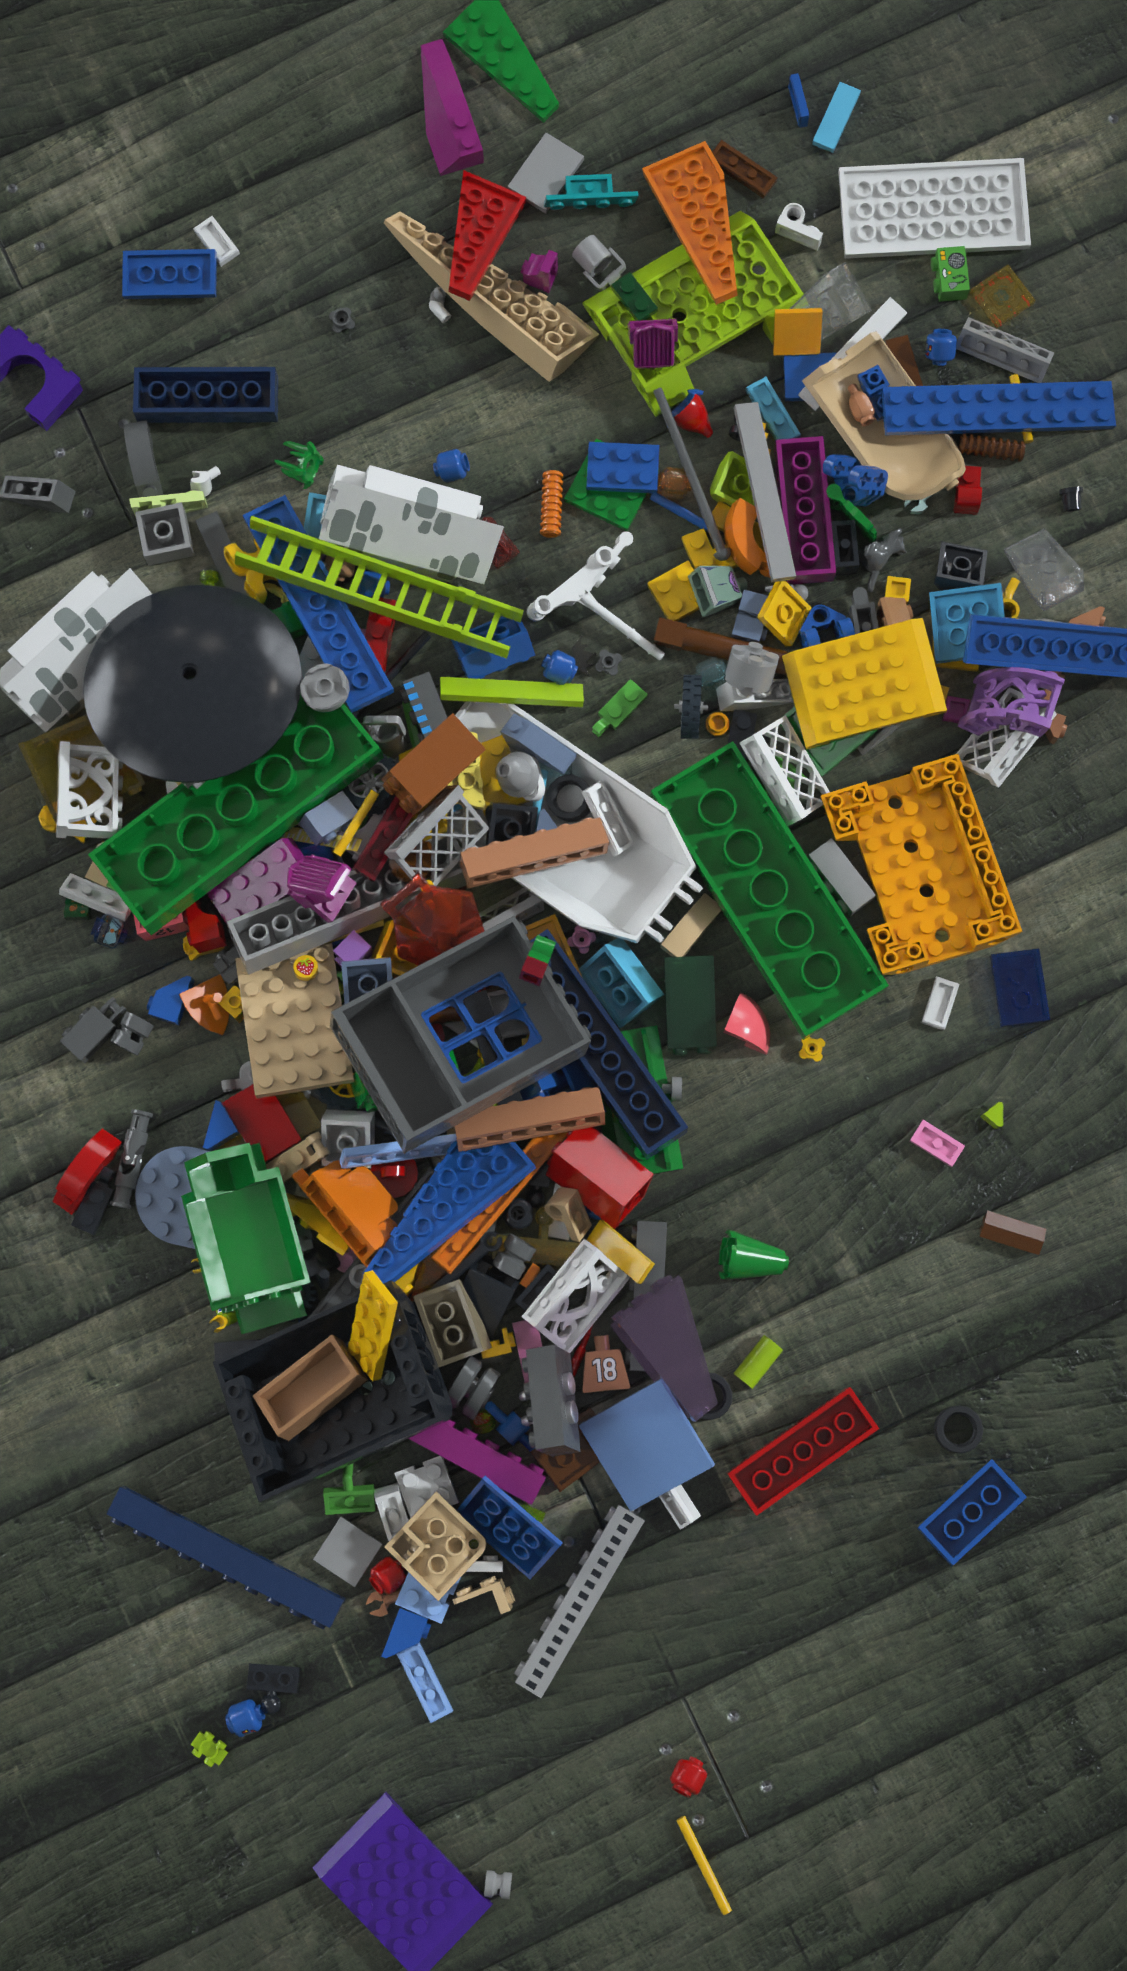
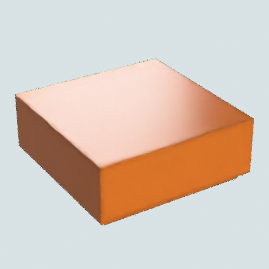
M532 1263L519 1284L527 1288L541 1271L540 1267Z

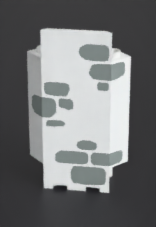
M337 465L328 486L320 522L322 526L319 540L338 544L346 549L445 582L453 583L458 577L484 584L504 526L479 520L483 510V505H480L481 496L369 465L366 472Z
M131 568L112 585L102 574L98 577L92 571L7 650L12 658L0 668V688L45 733L65 714L72 719L85 707L83 695L84 675L95 643L103 631L120 613L141 599L152 595V593Z

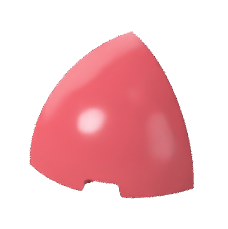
M740 992L723 1033L746 1042L744 1046L767 1055L770 1045V1028L767 1017L761 1007L751 997Z

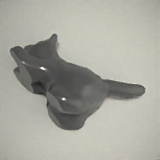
M901 528L880 537L878 542L874 541L858 549L859 561L870 572L867 583L869 592L873 591L879 571L884 567L892 554L901 556L903 553H907L904 538L899 536L902 532Z

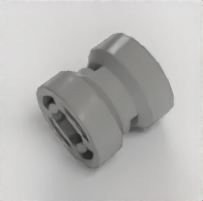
M487 1870L484 1897L492 1898L494 1895H500L502 1899H510L512 1873L504 1872L500 1875L495 1871Z

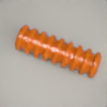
M548 470L542 474L544 479L542 480L543 494L541 498L543 501H541L542 522L540 523L542 529L540 534L544 537L555 538L561 535V530L559 529L561 528L560 514H562V509L560 507H562L561 493L563 492L561 487L563 481L561 479H563V474L556 470Z

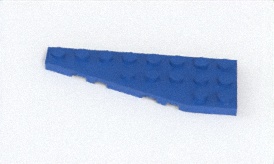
M456 1140L448 1148L442 1162L438 1163L435 1167V1172L427 1184L424 1183L404 1212L403 1219L399 1225L391 1231L390 1238L384 1247L378 1250L364 1272L373 1270L383 1284L390 1280L396 1282L536 1169L535 1164L515 1142L459 1152Z

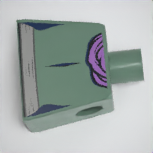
M698 566L688 575L702 617L733 606L742 598L741 592L747 590L748 586L744 577L736 578L733 568L730 566Z

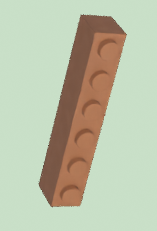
M600 817L595 819L585 818L579 823L571 825L562 824L555 829H542L531 835H518L507 841H494L487 846L467 848L460 852L459 864L467 887L472 888L606 854L609 840Z
M585 1087L579 1091L559 1092L552 1096H537L530 1100L511 1101L507 1104L491 1106L454 1126L458 1150L461 1152L605 1125V1111L599 1087Z

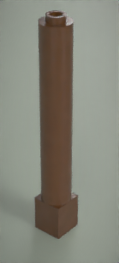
M660 617L653 644L678 651L682 649L728 661L733 645H748L749 642L688 627L685 623ZM762 645V649L779 656L775 673L787 676L782 656L790 652Z

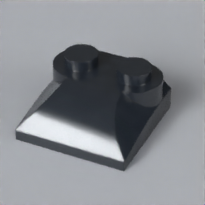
M941 541L934 578L935 586L943 591L984 585L988 550Z
M490 802L485 811V818L489 827L486 834V846L494 841L503 842L518 835L527 836L534 834L538 807Z

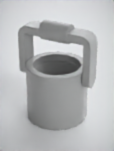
M590 235L581 241L572 254V257L585 270L583 272L585 277L599 291H603L609 285L611 286L621 277L620 274L626 269V264L611 247L607 249L595 235ZM614 257L621 265L616 270H613L599 285L592 277L603 272Z
M365 716L363 718V728L380 747L383 754L396 758L406 750V729L399 716Z

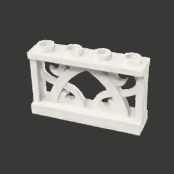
M60 741L58 752L56 838L77 836L109 839L122 829V818H118V811H122L123 798L118 797V790H122L123 776H118V770H122L123 763L115 758L105 747L72 745L70 742ZM72 757H76V758H88V760H87V763H85V762H83V761H81V760H78V759H75V758H72ZM96 759H103L110 763V768L103 770L101 768L103 762L98 763L95 768L91 764ZM80 772L83 773L82 777L78 780L71 777L73 773H76L78 776ZM110 776H111V784H110L109 781L106 779V778H108V777H110ZM87 777L94 780L104 792L97 801L87 806L83 797L69 791V788L81 786ZM110 800H111V809H109L108 807H105V806L110 802ZM73 801H77L80 803L82 809L79 810V805L77 807H72L70 803ZM94 815V818L102 823L100 816L106 815L109 818V823L106 826L95 825L90 817ZM84 819L86 821V824H71L72 822Z
M583 1239L522 1315V1318L556 1346L571 1353L630 1277L598 1248ZM600 1260L603 1264L595 1269V1263ZM604 1271H609V1272L606 1274V1276H603V1275L598 1276L600 1273H602V1272H604ZM587 1285L585 1302L577 1308L567 1310L571 1293L575 1289L583 1288ZM549 1321H553L550 1331H548L545 1326ZM560 1324L562 1331L557 1335V1328Z

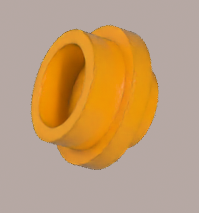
M714 712L706 719V729L711 735H724L729 729V719L721 712Z

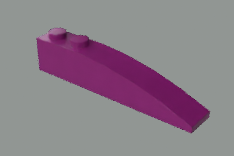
M443 39L421 45L426 136L440 176L484 163L483 149Z

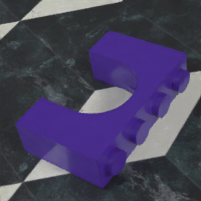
M8 325L0 334V382L12 369L23 364L36 365L45 371V383L42 389L24 409L30 419L47 431L83 391L79 383L81 379L73 371H65L62 368L63 364L54 356L50 359L45 355L46 351L38 343L32 344L27 340L28 336L19 328L14 330Z

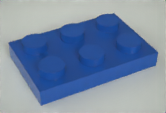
M589 442L586 490L657 493L659 445Z

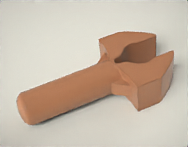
M401 1588L391 1595L379 1594L377 1591L372 1592L367 1599L366 1605L374 1600L383 1601L384 1603H382L379 1609L370 1612V1614L378 1617L388 1614L387 1608L389 1604L396 1602Z

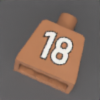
M609 1335L594 1336L595 1351L585 1352L583 1393L630 1389L621 1350H610Z

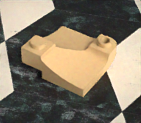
M436 1491L386 1544L385 1548L439 1601L483 1554L486 1549V1539ZM472 1539H476L479 1543L475 1549L469 1546V1541Z

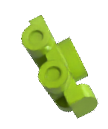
M206 1731L205 1734L199 1732L191 1743L194 1747L192 1754L198 1758L204 1754L206 1756L205 1764L212 1767L216 1763L219 1766L229 1753L225 1750L227 1745L221 1740H218L216 1743L213 1740L215 1736L209 1731Z

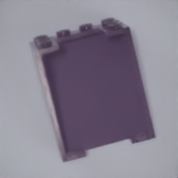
M669 1275L661 1277L650 1286L652 1291L647 1292L645 1295L641 1293L631 1301L632 1307L627 1308L625 1311L622 1308L611 1317L613 1322L609 1326L653 1382L662 1378L687 1419L691 1418L692 1421L696 1422L715 1407L718 1402L683 1280L679 1275L674 1277Z

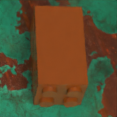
M452 713L381 779L382 785L390 795L394 794L400 800L399 804L404 811L415 815L486 749Z

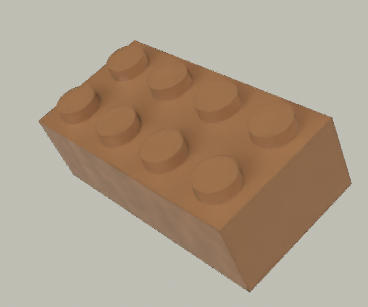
M330 1335L255 1393L253 1398L277 1436L289 1441L360 1387L368 1378L355 1358L349 1353L344 1341L334 1335Z

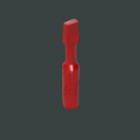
M594 1324L583 1336L571 1360L574 1377L586 1352L585 1347L591 1336Z

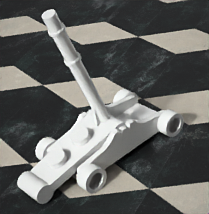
M630 532L621 533L616 538V545L613 549L608 546L600 547L587 559V565L548 596H539L527 608L528 617L533 621H539L560 606H572L575 602H579L593 610L626 635V638H630L659 661L665 654L655 644H652L637 633L634 628L629 627L600 605L590 593L593 586L598 588L606 577L603 573L609 567L612 570L621 558L618 557V554L622 549L632 544L633 535Z

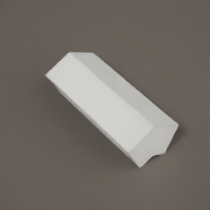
M682 1485L659 1496L680 1530L701 1516Z

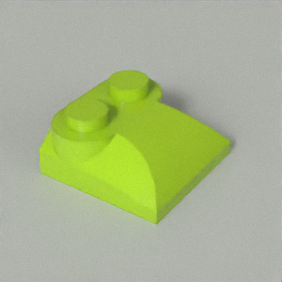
M733 451L728 452L721 461L710 486V495L716 502H725L731 506L737 499L742 498L754 505L745 459Z

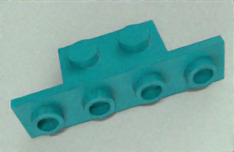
M612 174L565 176L566 194L546 195L544 207H550L552 210L563 209L564 206L582 209L586 208L587 205L605 208L610 206V204L628 207L636 203L638 191L613 192Z

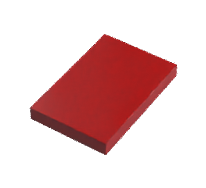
M254 1084L222 1102L245 1142L250 1143V1145L260 1143L265 1163L302 1141L276 1095L256 1099Z

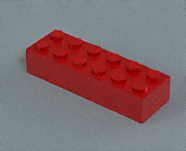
M846 1387L726 1472V1474L754 1515L757 1516L873 1434L879 1427L851 1387Z

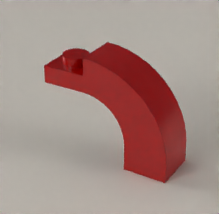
M103 1128L96 1133L81 1149L63 1174L55 1188L57 1192L52 1202L73 1215L78 1210L91 1183L102 1169L115 1158L122 1142Z

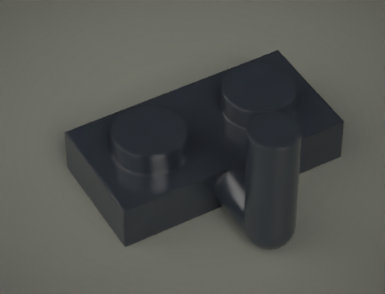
M734 710L728 744L734 741L744 759L749 762L740 742L755 734L757 714ZM762 735L765 742L768 744L770 741V737Z
M325 1244L303 1255L310 1281L315 1279L322 1290H326L329 1287V1272L340 1267V1260L334 1250Z

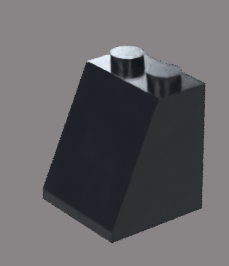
M485 1255L469 1269L462 1285L479 1314L488 1338L491 1341L524 1274L518 1280L492 1264L494 1259Z

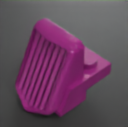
M677 320L629 321L628 335L630 344H633L635 368L655 369L672 367L674 365V342H678Z
M314 855L304 856L288 867L287 886L290 890L287 894L305 909L311 908L329 923L333 922L356 882L348 876L351 868L347 864Z

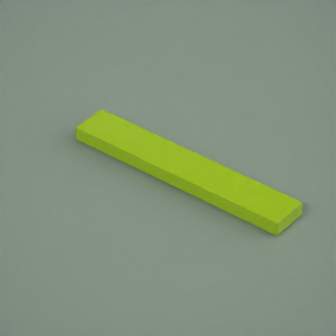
M440 677V700L583 707L584 703L583 684L565 683L560 685L552 682Z

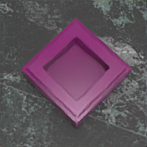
M947 696L945 701L947 712L943 713L942 721L959 723L960 718L967 714L970 700Z

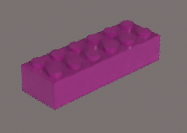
M823 436L776 440L774 456L778 496L796 573L794 580H786L788 584L832 582L836 575L830 503L826 494L828 482L827 475L823 472V463L825 461Z
M451 1419L408 1438L481 1478L486 1476L499 1488L531 1505L547 1477L543 1475L544 1469L533 1463L529 1467L521 1463L522 1457L510 1451L507 1455L498 1451L500 1448L498 1444L488 1439L485 1443L476 1439L478 1434L466 1427L463 1431L454 1427L456 1422Z

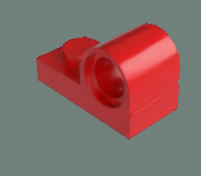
M965 465L966 470L964 474L957 479L960 483L955 486L954 513L977 515L982 499V487H980L981 467Z

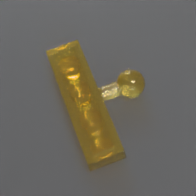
M542 1207L535 1215L536 1222L539 1224L538 1238L519 1237L537 1249L532 1259L526 1263L563 1266L580 1242L549 1240V1226L554 1222V1219ZM508 1235L493 1236V1246L496 1245L497 1238L500 1236L502 1237V1245L498 1250L492 1251L491 1259H494L499 1251L505 1250L503 1244Z

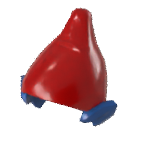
M689 389L687 390L689 393L687 397L672 411L676 425L682 430L696 432L709 438L712 436L713 430L706 407L700 397L704 391Z

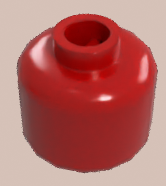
M385 1557L371 1568L369 1581L379 1594L391 1595L404 1584L406 1579L404 1572L407 1570L397 1559Z
M691 1756L689 1760H678L670 1776V1781L673 1784L672 1789L688 1798L691 1795H698L707 1778V1772L702 1768L704 1763Z

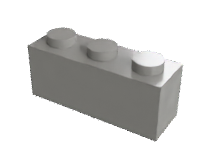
M832 838L808 855L809 861L830 894L832 893L838 900L836 903L844 914L847 912L851 917L875 898L874 892Z

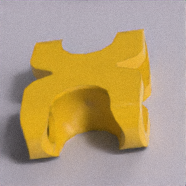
M255 539L254 543L257 551L253 553L243 552L235 543L225 546L224 557L233 573L238 576H246L244 589L249 597L254 598L261 604L264 603L267 597V590L263 582L266 580L277 581V579L235 564L236 551L255 558L258 557L260 548Z

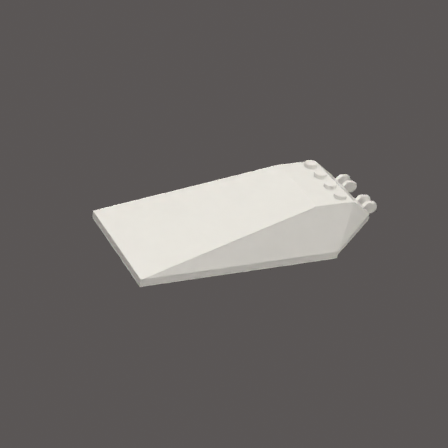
M466 701L455 716L470 732L477 733L480 743L502 735L500 731L512 715L516 714L534 723L576 753L577 757L564 774L539 762L540 769L548 771L542 809L546 810L557 827L562 824L571 825L579 823L581 820L566 822L556 817L549 810L546 796L550 784L556 778L563 775L581 777L589 786L603 780L634 842L633 846L616 856L612 855L608 847L606 854L512 877V879L579 927L638 943L643 935L647 933L659 943L662 942L664 939L662 935L650 926L656 921L668 931L672 929L673 925L660 916V914L675 895L689 905L693 902L692 897L680 889L684 883L698 893L703 889L701 885L690 878V875L696 869V865L668 809L516 705ZM509 747L511 753L516 752V750ZM576 785L564 786L557 796V803L561 810L565 812L576 811L584 800L581 793L582 790ZM530 801L522 805L532 806L533 801ZM480 809L476 810L477 814L487 825L483 811ZM591 812L585 817L594 819ZM453 820V834H462L463 820ZM468 820V835H474L480 828L474 821ZM487 832L475 843L473 847L479 848L486 846ZM455 837L462 843V837Z

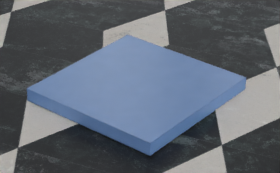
M663 1378L579 1425L630 1512L715 1465Z

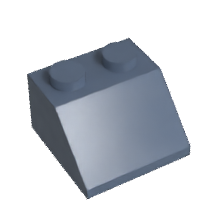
M391 957L341 961L345 1004L392 980Z

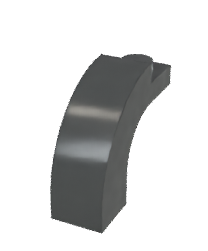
M147 420L125 424L126 448L139 498L164 495L155 463L153 441Z

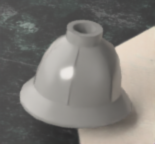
M521 751L512 752L503 757L495 768L498 783L501 789L509 796L517 798L526 797L535 790L538 784V766L535 760L527 753Z

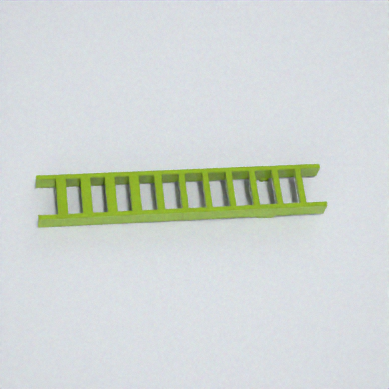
M251 516L250 529L267 535L257 558L236 551V565L508 658L510 646L493 641L492 638L501 616L521 623L524 610L481 596L467 588L456 587ZM277 538L289 542L280 566L267 562ZM299 546L312 550L302 574L290 570ZM322 554L335 558L325 582L312 578ZM344 562L358 566L349 590L335 586ZM366 569L382 574L372 598L357 593ZM388 577L404 582L395 606L378 601ZM410 585L427 590L418 614L401 609ZM433 592L449 598L440 622L424 617ZM456 600L472 606L464 628L455 623L454 625L447 623ZM478 608L494 613L486 638L469 632Z

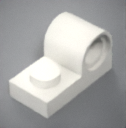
M788 204L777 221L775 233L817 251L821 244L823 233L814 226L803 225L805 211L800 204ZM795 216L798 220L792 221L788 217Z
M398 1482L374 1489L375 1501L388 1541L409 1521Z

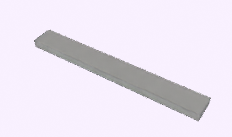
M758 402L735 404L734 413L771 582L794 580L796 577Z

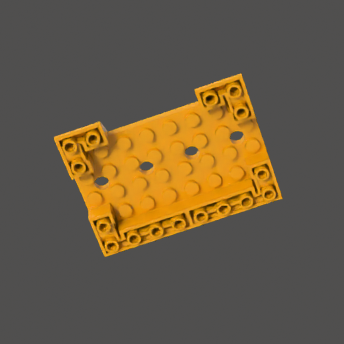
M959 754L912 767L910 774L868 786L866 781L820 796L835 840L857 841L885 923L867 929L882 975L905 974L996 946L1022 933V928ZM892 798H897L901 801L902 806L898 809H893L889 806L888 801ZM907 842L915 843L917 851L914 853L907 852L904 849V844ZM923 886H929L933 890V895L924 897L920 894L919 889ZM943 930L947 932L949 939L945 942H940L936 939L935 933Z

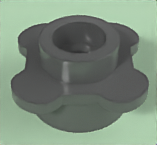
M339 308L329 314V319L333 321L334 332L340 333L344 329L348 328L351 330L355 327V322L351 319L352 312L349 308Z
M606 649L601 650L599 662L595 665L596 670L611 676L618 673V664L622 661V656L619 653H609Z

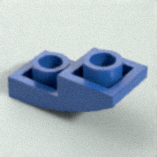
M876 365L858 374L857 378L862 391L867 394L875 410L874 416L878 422L883 419L881 390L883 387H889L890 384L879 365Z

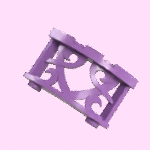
M1002 667L984 671L973 680L976 687L967 714L960 718L957 727L980 736L984 732L999 729L1000 725H1010V730L1022 731L1041 737L1050 729L1051 719L1065 679L1052 671L1043 672L1021 667ZM1012 685L1016 686L1025 698L1014 700L1006 708H1001L995 699L996 696ZM1039 687L1052 691L1049 700L1035 699L1047 696L1044 690H1038ZM1039 707L1046 708L1044 717L1040 716Z

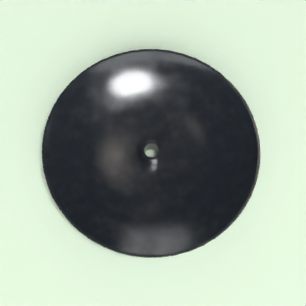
M210 585L180 586L159 591L134 603L120 613L103 631L95 643L86 666L83 686L84 703L88 719L98 739L120 762L143 775L155 779L182 783L202 782L228 776L249 766L266 754L277 743L288 728L296 712L301 694L302 670L299 654L291 634L280 619L265 605L252 597L228 588ZM191 675L195 676L193 679H186Z

